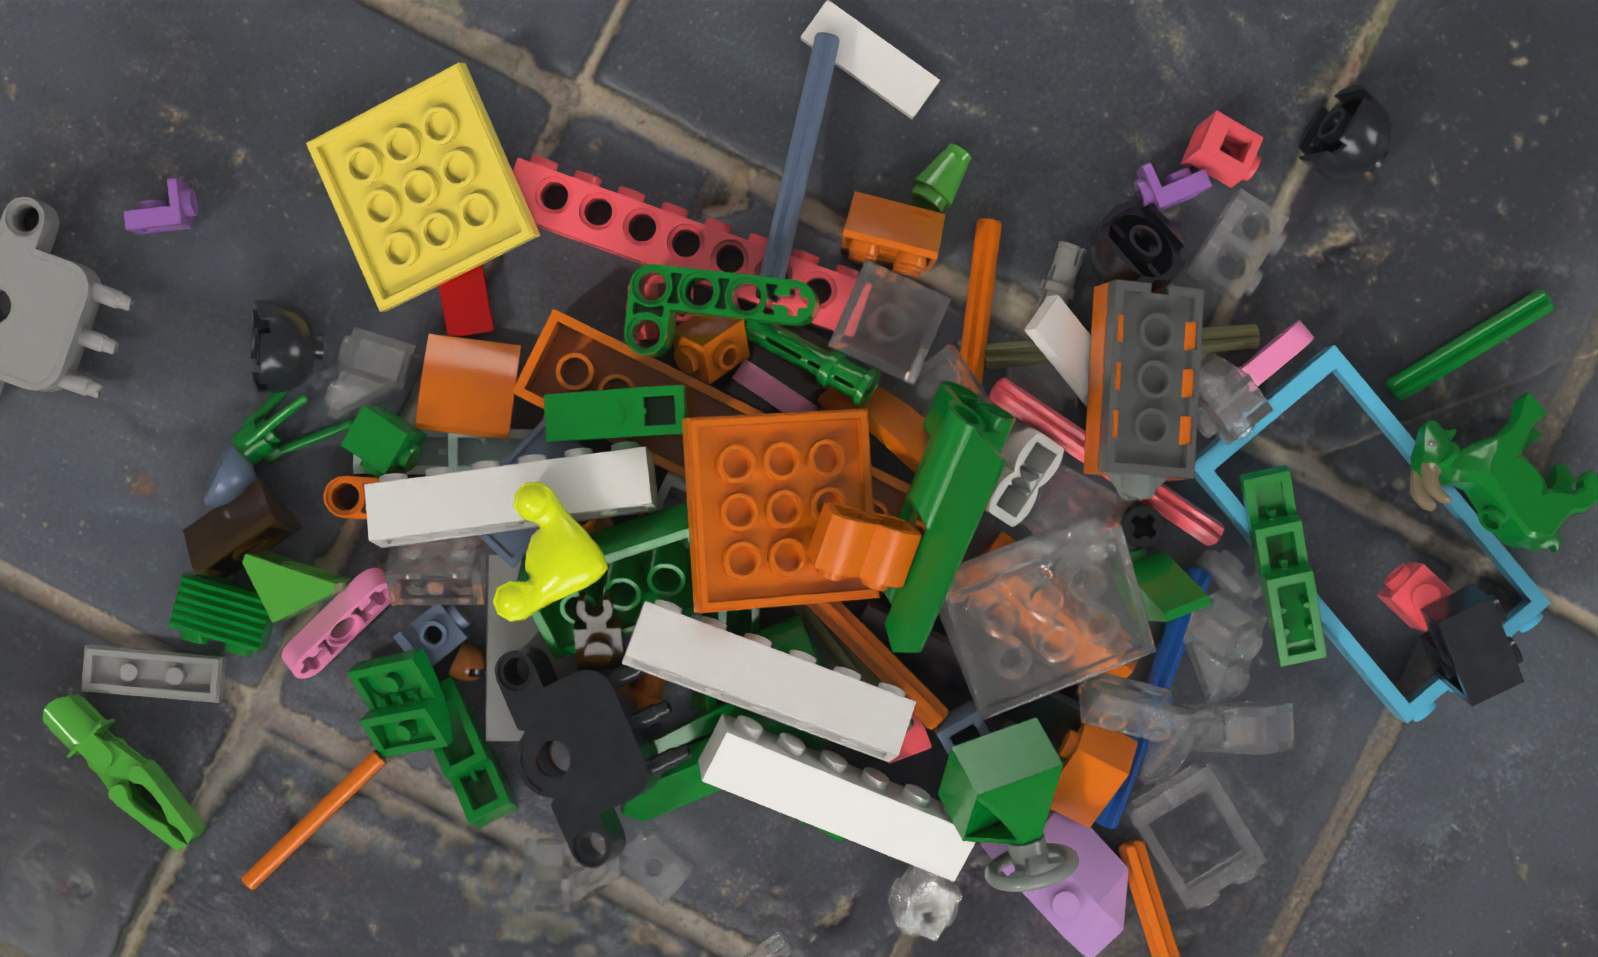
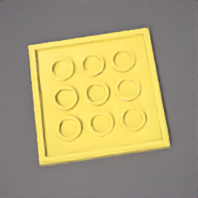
M457 63L306 143L380 312L389 311L541 236L466 63Z

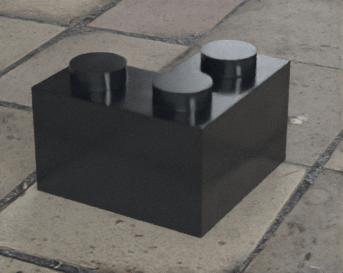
M1472 584L1420 609L1429 631L1419 635L1435 676L1470 706L1473 707L1525 682L1518 666L1519 663L1523 662L1522 654L1515 641L1505 633L1502 622L1506 621L1507 617L1496 596H1488Z

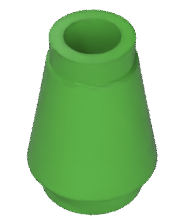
M950 143L912 181L914 188L909 194L911 199L921 208L939 213L944 208H950L968 168V164L972 160L970 154L960 146Z

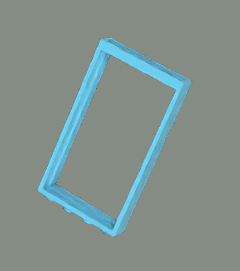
M1335 345L1324 347L1196 454L1194 479L1251 547L1252 543L1245 507L1214 470L1331 372H1333L1411 465L1410 457L1415 440ZM1441 485L1443 490L1452 499L1451 503L1443 505L1523 599L1506 614L1507 620L1502 622L1506 635L1512 637L1519 630L1521 633L1530 630L1542 620L1543 615L1541 611L1549 606L1551 602L1495 535L1487 531L1480 524L1478 515L1454 486ZM1317 594L1324 634L1396 719L1405 723H1409L1412 719L1414 722H1418L1427 717L1436 708L1437 705L1434 701L1447 690L1454 692L1434 674L1408 697L1404 698Z

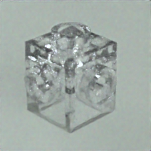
M909 864L902 878H897L893 882L888 894V903L895 925L902 932L912 937H919L921 935L937 941L944 927H948L953 923L957 915L958 904L963 896L957 878L955 881H951Z

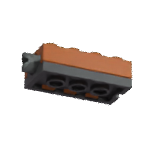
M1117 279L1094 287L1083 474L1107 476L1116 487L1118 495L1124 500L1149 499L1165 481L1194 479L1204 289L1169 285L1156 289L1151 293L1152 283Z

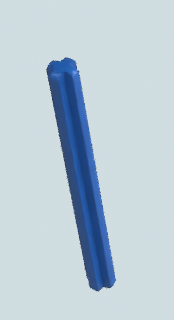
M1189 566L1185 573L1207 592L1212 575L1200 568ZM1200 609L1166 622L1124 732V735L1138 741L1131 770L1123 784L1095 820L1101 826L1115 829L1119 824Z

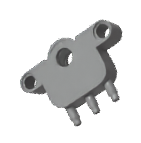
M29 197L15 198L8 203L0 220V293L6 292L11 302V310L8 317L0 323V395L4 383L7 382L28 390L54 392L64 388L83 396L89 395L98 398L103 392L102 384L76 373L85 347L109 354H115L118 350L119 343L116 340L91 330L100 304L115 309L131 310L134 299L123 294L122 291L102 285L97 274L85 265L51 254L60 225L58 213L47 203ZM36 209L39 214V223L32 231H27L24 224L25 217L28 212Z

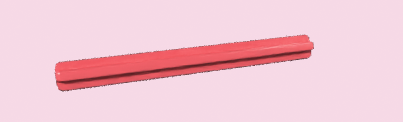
M1002 378L995 383L989 394L990 401L1008 411L1024 424L1041 432L1063 447L1067 453L1084 463L1085 430L1008 378ZM1162 484L1149 499H1139L1140 502L1154 508L1161 516L1206 546L1215 545L1224 532L1225 527L1220 521L1165 484Z

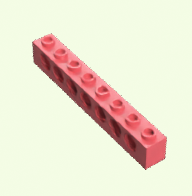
M532 155L530 162L517 158L513 173L535 224L541 229L641 265L658 264L724 272L717 264L719 255L726 249H736L744 256V262L742 267L733 273L760 275L768 241L766 237L750 233L748 240L730 234L733 227L729 224L708 217L705 224L687 218L688 210L668 202H663L661 209L643 203L646 195L623 186H619L617 193L600 187L602 179L576 170L574 177L557 172L559 164L541 156ZM560 186L566 188L568 191L566 204L556 210L547 208L545 205L546 193L553 187ZM598 202L608 203L612 207V216L603 225H593L588 220L589 209ZM644 217L652 219L656 223V231L653 237L647 241L635 240L631 235L633 223ZM685 233L694 234L700 239L698 251L690 257L679 256L674 250L676 239ZM794 249L789 259L787 279L798 280L806 284L813 280H822L831 289L829 300L820 304L818 315L808 325L850 339L870 284L861 281L863 273L857 270L837 265L836 270L832 271L818 266L819 257ZM702 280L696 283L697 285L713 290V287L708 280ZM751 285L742 288L737 299L758 306L760 299L756 298L757 286ZM796 291L794 299L780 298L779 302L773 304L784 305L792 310L793 316H797L798 309L807 308L808 301L800 296V291Z

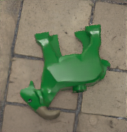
M1531 392L1519 395L1514 401L1511 417L1496 434L1471 443L1461 449L1455 442H1452V438L1457 432L1456 429L1444 430L1435 420L1424 422L1418 429L1410 457L1409 489L1413 500L1422 509L1433 511L1437 506L1431 496L1439 503H1451L1452 499L1443 490L1441 485L1462 489L1477 510L1480 524L1487 531L1494 533L1503 544L1520 550L1526 549L1530 552L1541 551L1545 548H1548L1551 552H1556L1561 547V537L1558 529L1564 524L1569 516H1576L1587 511L1598 502V476L1593 470L1581 473L1578 479H1576L1565 464L1558 463L1553 465L1549 471L1547 487L1541 474L1522 455L1541 436L1533 426L1547 414Z

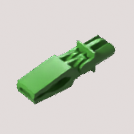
M77 693L57 698L47 704L43 711V721L51 732L71 751L67 757L72 758L81 754L86 759L89 768L97 773L108 788L109 798L118 807L176 851L202 835L206 828L205 824L163 769L154 760H147L128 746L124 739L115 736L108 729L116 721L114 718L110 720L104 718L85 698ZM140 785H143L152 793L163 811L148 801L142 794Z

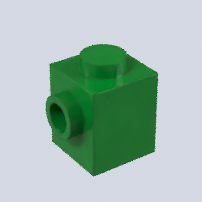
M363 405L341 446L362 459L360 466L377 477L392 473L406 474L419 462L423 453L421 446L427 435L419 429H415L413 425L384 406Z

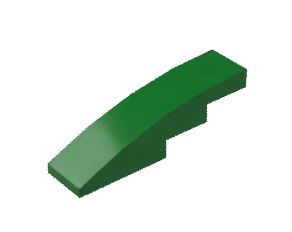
M1286 465L1241 474L1239 478L1246 518L1278 664L1280 667L1325 658L1327 654L1314 571L1308 564L1302 520L1296 512L1290 470Z

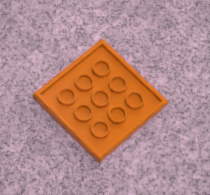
M868 408L682 419L694 613L880 598L879 591L863 585L859 577L844 576L842 581H835L819 575L806 555L824 502L840 503L874 513Z

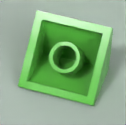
M270 551L245 554L242 562L272 623L296 617L337 596L353 580Z

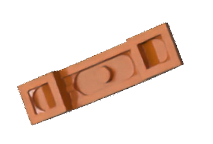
M877 386L870 400L863 407L868 408L869 432L916 473L931 436L923 427L925 418L901 399ZM832 388L822 393L817 400L826 410L859 409L853 406L852 399Z

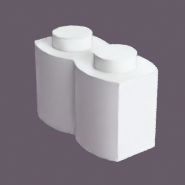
M1015 419L1000 453L1006 460V463L985 511L1011 527L1020 523L1032 509L1037 497L1038 488L1044 485L1058 469L1063 457L1064 448L1041 432Z

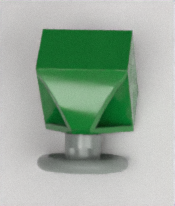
M1037 717L951 747L938 792L962 841L1007 844L1008 851L995 857L985 869L987 883L1002 891L1025 892L1052 886L1072 875L1079 865V857L1074 849L1063 844L1046 843L1043 833L1063 763ZM1014 865L1015 871L1009 876L999 874L1006 867Z

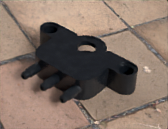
M526 647L506 652L496 663L495 676L517 729L525 731L517 744L515 760L518 774L525 785L539 796L554 799L551 804L552 810L576 862L583 867L591 869L600 867L619 856L626 844L625 832L614 808L654 788L661 777V773L680 765L681 762L691 757L690 748L683 744L658 753L647 727L670 715L672 708L668 701H662L639 710L628 683L641 678L646 672L627 665H621L615 669L594 667L575 672L558 680L548 656L539 648ZM520 658L526 661L529 666L530 673L527 681L520 678L517 672V662ZM555 741L565 745L569 751L571 760L567 771L558 768L552 760L551 749ZM593 832L598 833L604 839L606 844L604 854L599 853L593 847L591 841Z

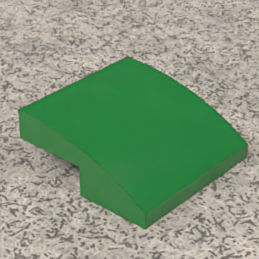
M423 648L359 661L347 672L369 708V711L359 721L382 758L446 747L453 741L444 695Z

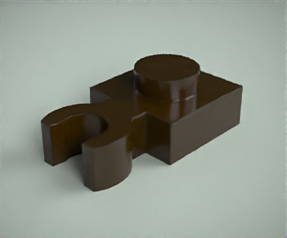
M611 590L604 591L603 605L598 607L588 603L586 591L579 592L576 611L581 619L575 620L573 627L578 670L594 667L609 669L624 665L622 660L626 648L622 618H610L614 606V595Z

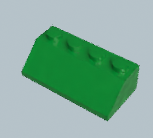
M687 501L589 533L605 555L608 570L598 581L580 591H586L588 603L595 607L603 605L605 590L612 591L614 606L610 618H622L624 637L632 635L645 601L652 604L655 603V600L668 601L682 608L681 614L687 617L699 614L694 613ZM526 556L521 561L517 581L526 582L530 578L525 571ZM580 591L557 600L532 615L554 659L576 653L573 627L575 620L581 619L576 611Z

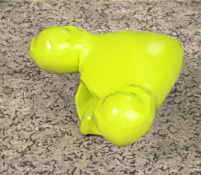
M540 481L524 483L515 492L514 509L523 520L538 523L540 529H537L531 536L526 551L525 571L530 578L526 582L510 580L496 589L493 599L496 612L499 616L510 622L525 620L543 607L589 587L598 581L608 570L605 555L597 543L568 513L554 491Z

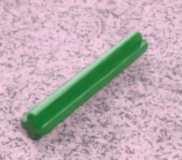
M1544 290L1531 293L1388 379L1386 382L1388 391L1396 401L1407 399L1552 312L1554 309L1552 300Z

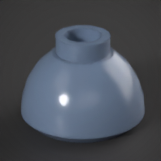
M230 446L222 452L203 496L206 506L216 508L231 502L241 495L250 484L260 478L256 476L253 464L240 454L237 448Z

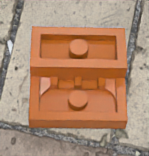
M428 334L415 429L509 440L515 394H512V391L517 382L521 345Z

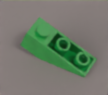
M686 386L635 387L545 394L546 442L682 435V419L688 418Z

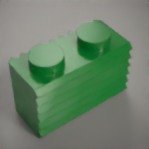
M194 571L183 573L181 583L178 586L176 601L173 605L171 619L168 623V627L181 630L180 638L203 645H207L209 638L225 642V651L245 657H252L253 651L259 652L267 649L274 626L255 588L217 577L196 574Z

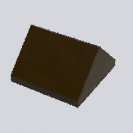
M259 478L250 484L237 498L225 505L216 507L183 529L191 565L196 574L227 579L244 567L242 562L245 554L269 551L303 527L297 518Z

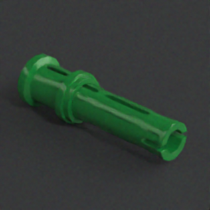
M747 321L745 324L747 340L816 377V383L822 389L828 390L832 388L852 399L853 406L862 409L873 395L880 380V371L874 368L868 371L846 359L845 352L841 350L828 352L779 324Z

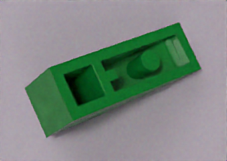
M1139 547L1121 554L1122 563L1109 568L1129 620L1169 622L1211 605L1208 594L1164 551L1148 552L1147 548Z

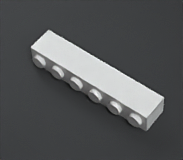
M620 442L611 445V451L593 453L591 448L570 449L564 452V458L547 460L546 455L532 454L519 457L518 464L500 466L499 461H480L471 465L472 470L454 472V469L451 467H436L425 470V476L409 479L408 475L403 473L385 474L379 477V483L364 484L369 541L381 548L539 527L538 523L523 520L514 509L515 492L524 483L540 481L550 487L564 508L577 522L659 511L654 456L646 446L640 447L638 442Z
M655 600L654 604L645 601L622 664L886 762H890L899 756L916 701L905 698L906 692L901 688L886 683H879L878 687L860 681L861 675L851 669L835 666L833 670L816 665L817 659L810 654L798 650H790L789 654L773 649L771 648L772 642L752 633H745L744 637L726 631V624L710 617L701 616L699 621L682 615V608L668 601Z
M722 713L698 760L701 779L705 783L951 881H955L976 843L962 841L943 803L931 798L922 788L913 784H906L903 787L889 781L885 774L871 767H865L864 770L849 765L842 756L835 752L823 750L820 753L807 748L799 738L791 734L781 733L778 736L763 730V727L757 721L747 716L739 715L736 719Z

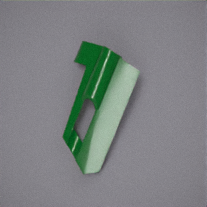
M942 380L924 419L923 427L931 436L898 517L915 524L918 515H920L926 530L916 550L903 588L888 586L886 591H882L892 605L885 621L892 652H922L1005 466L1006 460L1000 453L1016 419L1012 414L1000 407L981 402L979 400L980 396L969 388L951 381Z
M799 613L764 627L756 634L772 642L771 648L787 654H789L790 650L805 652L817 659L816 665L824 667ZM727 702L652 739L658 753L672 747L675 748L713 732L722 713L736 719L739 715L747 716L757 721L763 727V730L778 736L781 733L791 734L799 738L807 748L815 751L832 744L830 740ZM710 737L688 746L691 751V757L681 762L680 765L661 773L656 786L647 793L621 804V814L645 822L722 790L703 782L701 779L698 760Z

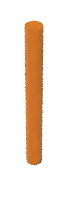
M373 750L241 877L243 883L249 889L255 890L387 763L386 759L382 758L377 750Z

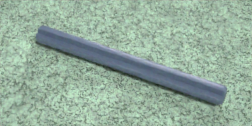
M818 32L815 35L759 276L783 279L786 277L839 48V37L834 34ZM757 287L756 298L761 299V294ZM777 287L771 288L773 303L780 301V298L774 295Z

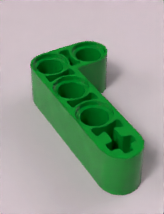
M647 264L638 268L630 281L624 337L628 347L635 353L648 357H659L667 353L672 347L677 313L788 326H805L811 323L818 315L820 303L816 292L806 283L798 280ZM654 275L663 276L666 282L664 294L656 300H649L644 292L646 281ZM708 280L713 287L712 298L708 303L697 306L691 299L692 287L699 281ZM746 286H757L761 294L758 306L751 311L741 310L737 301L739 292ZM777 287L774 295L782 299H794L795 292L800 291V296L808 301L807 308H799L797 316H793L792 310L788 307L773 304L771 288ZM773 304L774 314L770 315L769 312ZM648 322H655L660 329L659 341L654 346L645 348L639 341L640 329Z

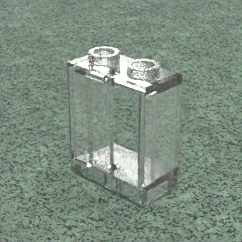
M1203 760L1197 761L1125 805L1124 810L1145 842V845L1178 899L1187 910L1193 906L1201 909L1210 905L1220 897L1219 890L1232 882L1239 885L1251 880L1260 872L1258 867L1267 862V859L1212 769ZM1206 789L1243 850L1184 884L1148 824Z

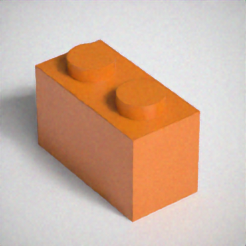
M1088 716L1077 732L1070 729L1058 751L1063 767L1050 809L1090 828L1128 777L1138 741Z

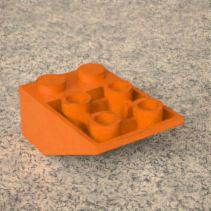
M855 191L843 231L840 250L849 252L847 259L852 262L874 266L877 259L893 263V272L919 278L922 271L929 273L937 261L945 214Z

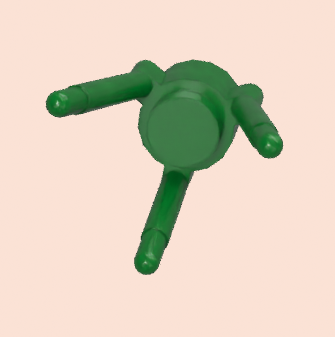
M288 391L273 393L254 414L242 422L243 427L232 434V441L240 454L253 465L263 458L272 464L285 454L349 430L354 421L349 419L278 446L277 443L282 440V437L276 426L308 401V397L304 394L300 395L268 419L266 418L268 413L285 397Z

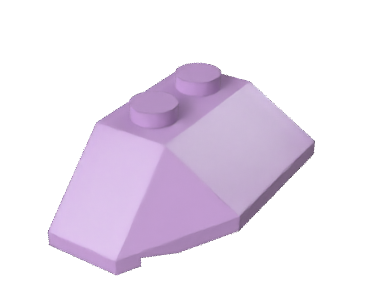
M1050 809L1043 829L1046 843H1058L1071 847L1079 857V865L1072 875L1057 884L1022 893L1085 957H1095L1124 930L1129 868L1091 827L1088 828ZM978 842L992 860L1008 851L1007 844ZM1012 864L1002 871L1009 876L1015 871V867Z

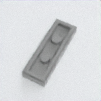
M88 644L85 645L81 691L220 703L223 701L227 656Z

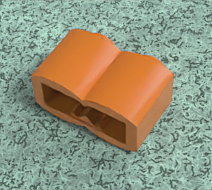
M824 502L806 555L816 568V572L827 579L842 581L844 576L859 577L863 585L874 590L886 591L888 586L903 588L922 535L914 524L890 515L866 512L840 503Z

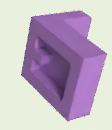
M1151 162L1142 165L1137 170L1138 179L1134 181V187L1144 207L1150 205V207L1160 212L1201 195L1212 187L1205 169L1192 174L1189 167L1163 178L1166 186L1161 187Z
M168 178L170 206H167L166 200L138 202V210L124 211L125 229L139 235L193 229L192 216H197L198 201L194 189L189 188L188 182L184 180Z

